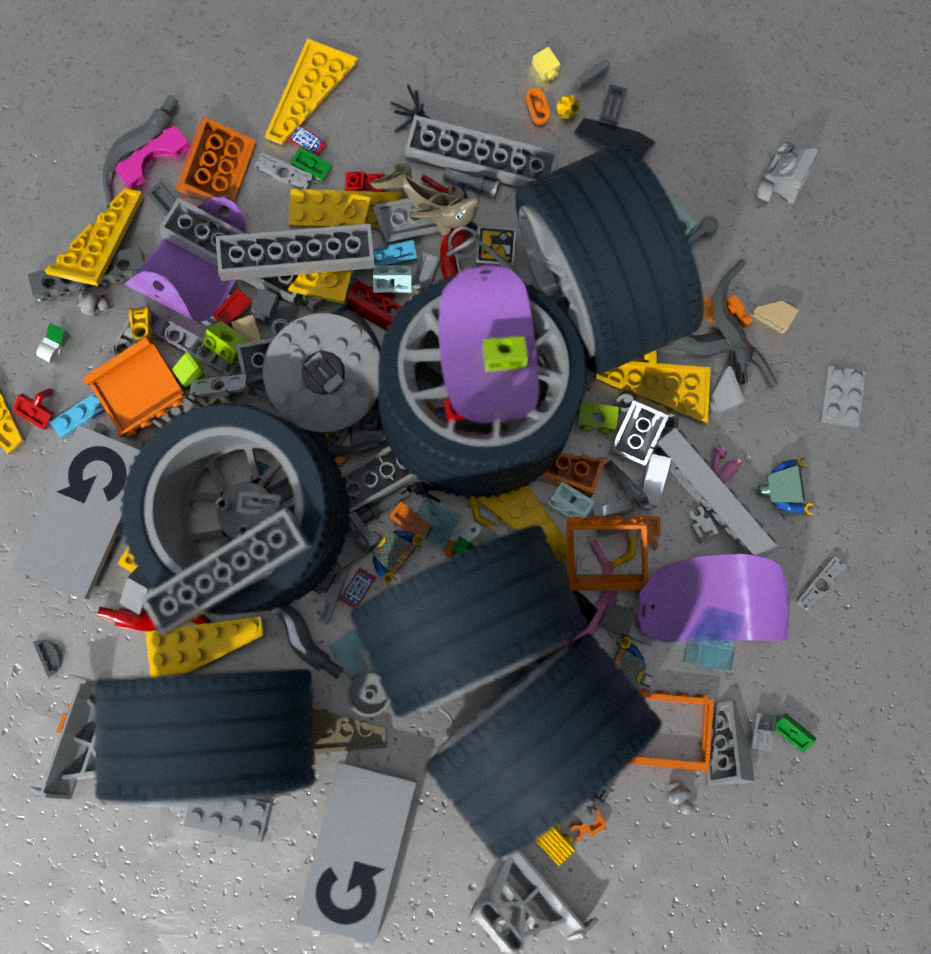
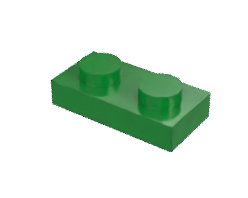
M299 147L290 162L294 167L312 174L314 178L324 182L332 169L331 163L302 147Z
M784 713L776 721L775 731L802 753L815 743L816 737L787 713Z

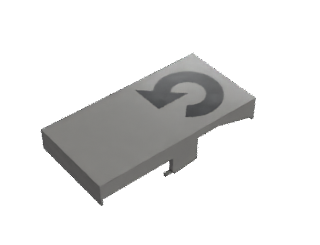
M97 423L93 431L80 425L77 426L12 568L89 600L114 541L118 543L122 536L121 532L124 528L123 524H121L123 517L122 512H120V507H122L123 503L121 502V497L124 494L122 489L123 485L126 484V475L128 476L130 472L129 467L133 465L135 455L139 454L140 447L145 443V441L137 438L131 447L102 435L103 430L107 427L102 423Z
M342 761L338 762L296 924L311 927V934L319 937L322 930L355 939L354 946L363 948L364 942L375 944L417 781Z

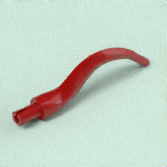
M424 174L421 177L422 182L438 192L449 193L445 186ZM467 230L457 231L453 235V248L464 243ZM451 232L444 237L440 247L443 279L459 275L455 255L447 256L449 251L448 239Z
M100 606L97 612L98 618L115 622L116 627L143 632L158 630L147 610L142 611L139 615L125 608H120L117 611ZM204 614L190 621L197 625L212 623Z

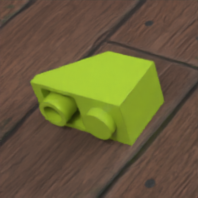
M188 352L182 356L172 369L186 389L191 386L193 380L205 377V374L202 372L205 369L195 355L191 356Z

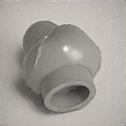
M81 292L76 301V306L80 307L85 315H94L95 307L97 306L100 310H106L109 307V300L105 298V295L98 298L95 292Z
M682 781L668 786V801L672 804H680V811L683 814H691L694 809L693 804L688 801L691 791L684 787Z

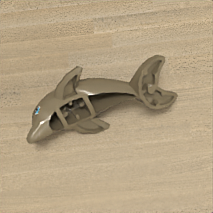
M405 163L395 165V170L392 174L370 181L375 189L403 188L410 201L418 210L417 212L410 213L411 217L429 219L437 225L442 236H447L452 228L468 225L475 218L476 206L480 202L477 197L465 198L463 190L454 185L449 186V193H442L419 184L412 179L411 167Z

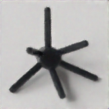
M409 84L407 89L415 105L413 110L392 101L390 102V105L403 110H394V114L411 117V119L395 129L394 133H398L411 124L415 115L431 119L425 115L423 110L424 104L421 103L420 105L418 91L415 90L413 93Z
M424 481L414 482L413 485L407 486L409 493L415 492L416 495H422L433 515L437 514L428 499L430 498L437 503L441 502L440 499L428 493V491H438L435 487H429Z

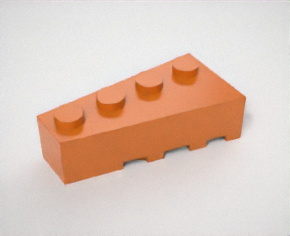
M562 453L559 454L558 459L552 464L550 469H546V472L537 479L555 486L564 482L588 498H591L595 491L605 457L595 458L587 455L576 456Z

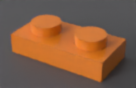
M401 501L389 515L403 529L416 535L420 534L423 536L431 526Z

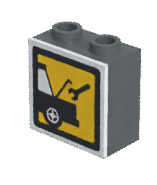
M479 226V240L514 266L516 229ZM482 246L478 247L476 267L488 265L503 267Z

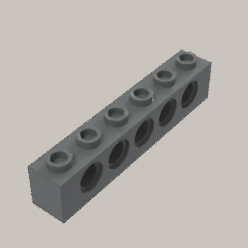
M139 246L115 252L108 266L111 267L109 273L104 274L99 286L78 281L67 283V279L48 275L45 270L29 273L28 277L32 295L37 300L47 301L54 296H67L73 291L83 292L88 290L89 287H103L113 281L116 283L122 282L125 278L134 277L145 263V257ZM124 263H130L128 268L122 269ZM55 281V285L49 288V283Z

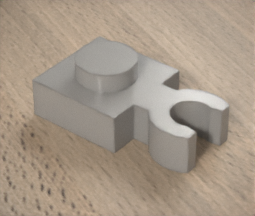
M700 506L698 507L699 516H695L693 511H690L689 517L696 521V524L692 525L700 543L719 533L711 517L704 518L705 512Z

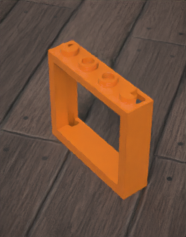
M615 515L611 518H602L601 516H592L591 518L574 516L567 518L569 590L643 589L648 582L647 517L640 515L631 517ZM641 529L642 574L576 575L574 530Z
M638 688V692L644 699L704 704L700 762L638 756L631 764L709 771L714 699H708V695L696 694V698L689 697V693L677 692V696L669 695V691L657 690V694L649 693L650 689Z

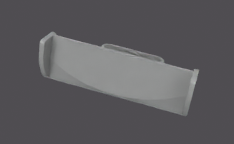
M71 674L68 675L69 679L79 683L42 788L30 786L28 791L45 798L71 799L77 780L95 777V756L97 755V751H95V734L92 738L96 727L94 723L95 680Z
M521 851L499 859L502 867L489 901L478 904L470 912V918H474L472 921L479 922L496 942V949H501L500 953L507 954L516 953L523 949V937L556 926L565 938L570 941L584 937L598 922V919L594 917L582 924ZM509 872L527 892L522 899L506 881ZM501 893H503L510 902H498ZM533 899L552 922L543 925L526 904ZM499 908H516L514 926ZM525 920L531 925L533 929L524 932ZM497 923H499L502 927L501 933H499L496 929Z

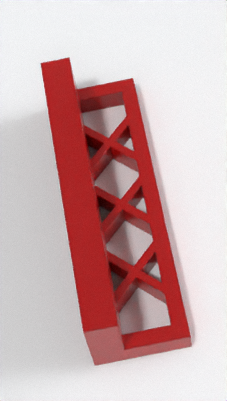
M358 280L348 292L345 304H349L360 316L386 331L388 325L392 322L393 316H397L390 315L387 309L394 308L398 311L399 308L403 307L380 293H374L372 288ZM359 288L365 292L366 296L359 297L354 293ZM378 299L381 301L382 305L375 306L372 304L371 300Z

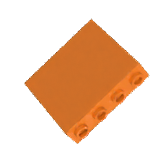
M149 337L143 338L82 378L86 385L91 386L119 432L117 436L125 437L126 439L135 435V430L138 428L149 426L152 423V419L156 417L161 418L168 413L167 410L171 407L176 408L184 403L183 400L188 397L153 339Z

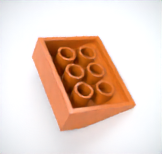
M204 116L197 125L175 190L204 201L212 197L224 196L234 202L256 140Z

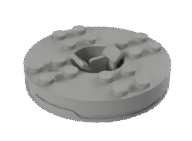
M328 313L305 315L289 322L270 342L263 362L265 390L277 411L288 421L303 429L316 432H331L344 429L360 420L377 399L379 352L368 333L355 322L345 317Z

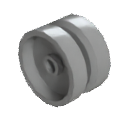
M633 499L616 501L592 510L593 516H601L602 518H611L615 515L631 517L634 515H625L632 513L635 510ZM600 529L597 531L599 537L631 529Z
M372 673L359 675L349 686L347 696L349 705L357 714L364 717L377 716L390 705L391 700L386 697L379 681L381 679L379 675ZM373 692V698L368 699L366 693Z

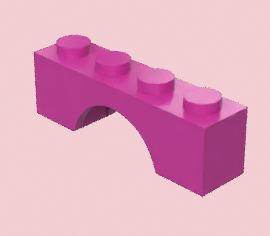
M174 125L165 129L159 137L151 139L142 149L136 150L127 160L119 162L114 169L129 189L135 190L146 182L145 171L151 160L159 156H170L177 160L188 152L190 145Z

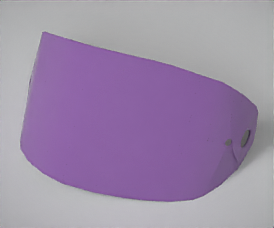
M224 196L212 197L197 207L246 233L245 219L242 211ZM221 206L229 208L230 215L228 217L221 215ZM164 238L134 277L129 279L124 285L196 322H203L214 315L231 291L236 280L221 281L217 266Z
M488 265L462 271L445 287L442 293L439 312V344L442 371L452 406L457 413L476 422L502 421L501 419L513 420L525 417L537 405L539 378L535 338L526 287L519 276L505 267ZM483 270H492L488 273H480ZM525 336L528 356L526 368L485 372L482 353L483 339Z
M710 555L665 565L658 569L648 580L638 598L637 622L642 633L662 641L693 643L745 640L785 641L789 635V593L783 568L771 559L756 555ZM643 606H644V607H645V614H644V617L642 618V614H641V613H642V608H643Z

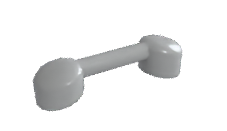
M712 216L703 217L699 229L687 238L689 244L691 245L702 235L713 236L719 226L717 219Z

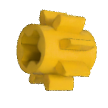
M574 95L562 96V99L557 104L558 113L563 114L562 118L566 119L575 117L580 110L579 100H574Z

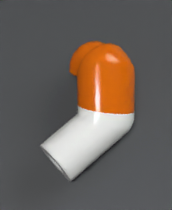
M462 531L446 538L443 552L447 557H453L456 554L452 547L462 534Z

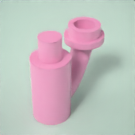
M719 445L713 448L715 454L712 461V471L716 475L719 474L726 483L738 471L737 467L742 462L736 458L732 462L728 461L719 469L720 458L724 459L727 454L726 450Z

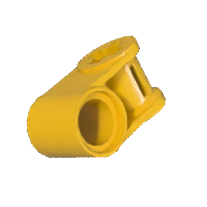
M145 306V308L140 309L129 308L131 334L135 340L139 342L145 337L152 338L150 307ZM140 331H146L145 335L138 337Z

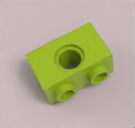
M220 321L206 330L202 344L232 365L239 361L236 344L248 342V340Z
M525 336L483 339L482 353L485 372L526 368L528 356Z
M582 402L578 412L577 427L585 432L599 430L601 434L610 435L611 432H615L617 427L619 407ZM599 415L602 418V422L596 423L592 417Z

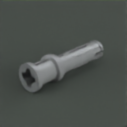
M447 167L443 174V179L456 183L462 182L463 185L476 188V191L479 193L483 191L492 194L493 197H496L500 186L499 180L495 182L485 179V176L476 177Z

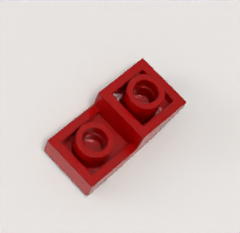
M364 171L346 172L345 190L385 192V189L373 188L370 183L372 180L385 177V174H366Z

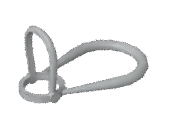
M462 226L451 232L448 239L449 251L447 256L455 255L459 274L463 271L460 259L472 256L477 252L478 247L482 246L503 267L510 269L520 278L518 271L511 263L479 240L480 236L477 231L470 227ZM467 230L472 233L473 237L458 247L453 248L452 237L457 231ZM476 240V246L471 253H458Z

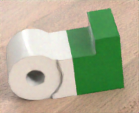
M50 323L47 328L48 332L43 342L39 345L36 355L53 363L62 351L70 334Z
M470 523L462 532L452 550L460 554L479 546V544L486 540V531L478 523Z

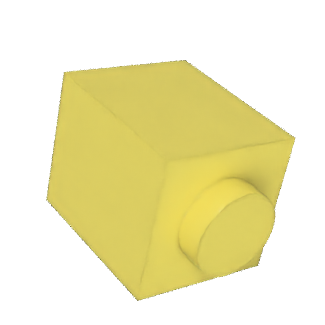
M549 47L535 54L532 65L543 81L553 79L559 74L561 64Z

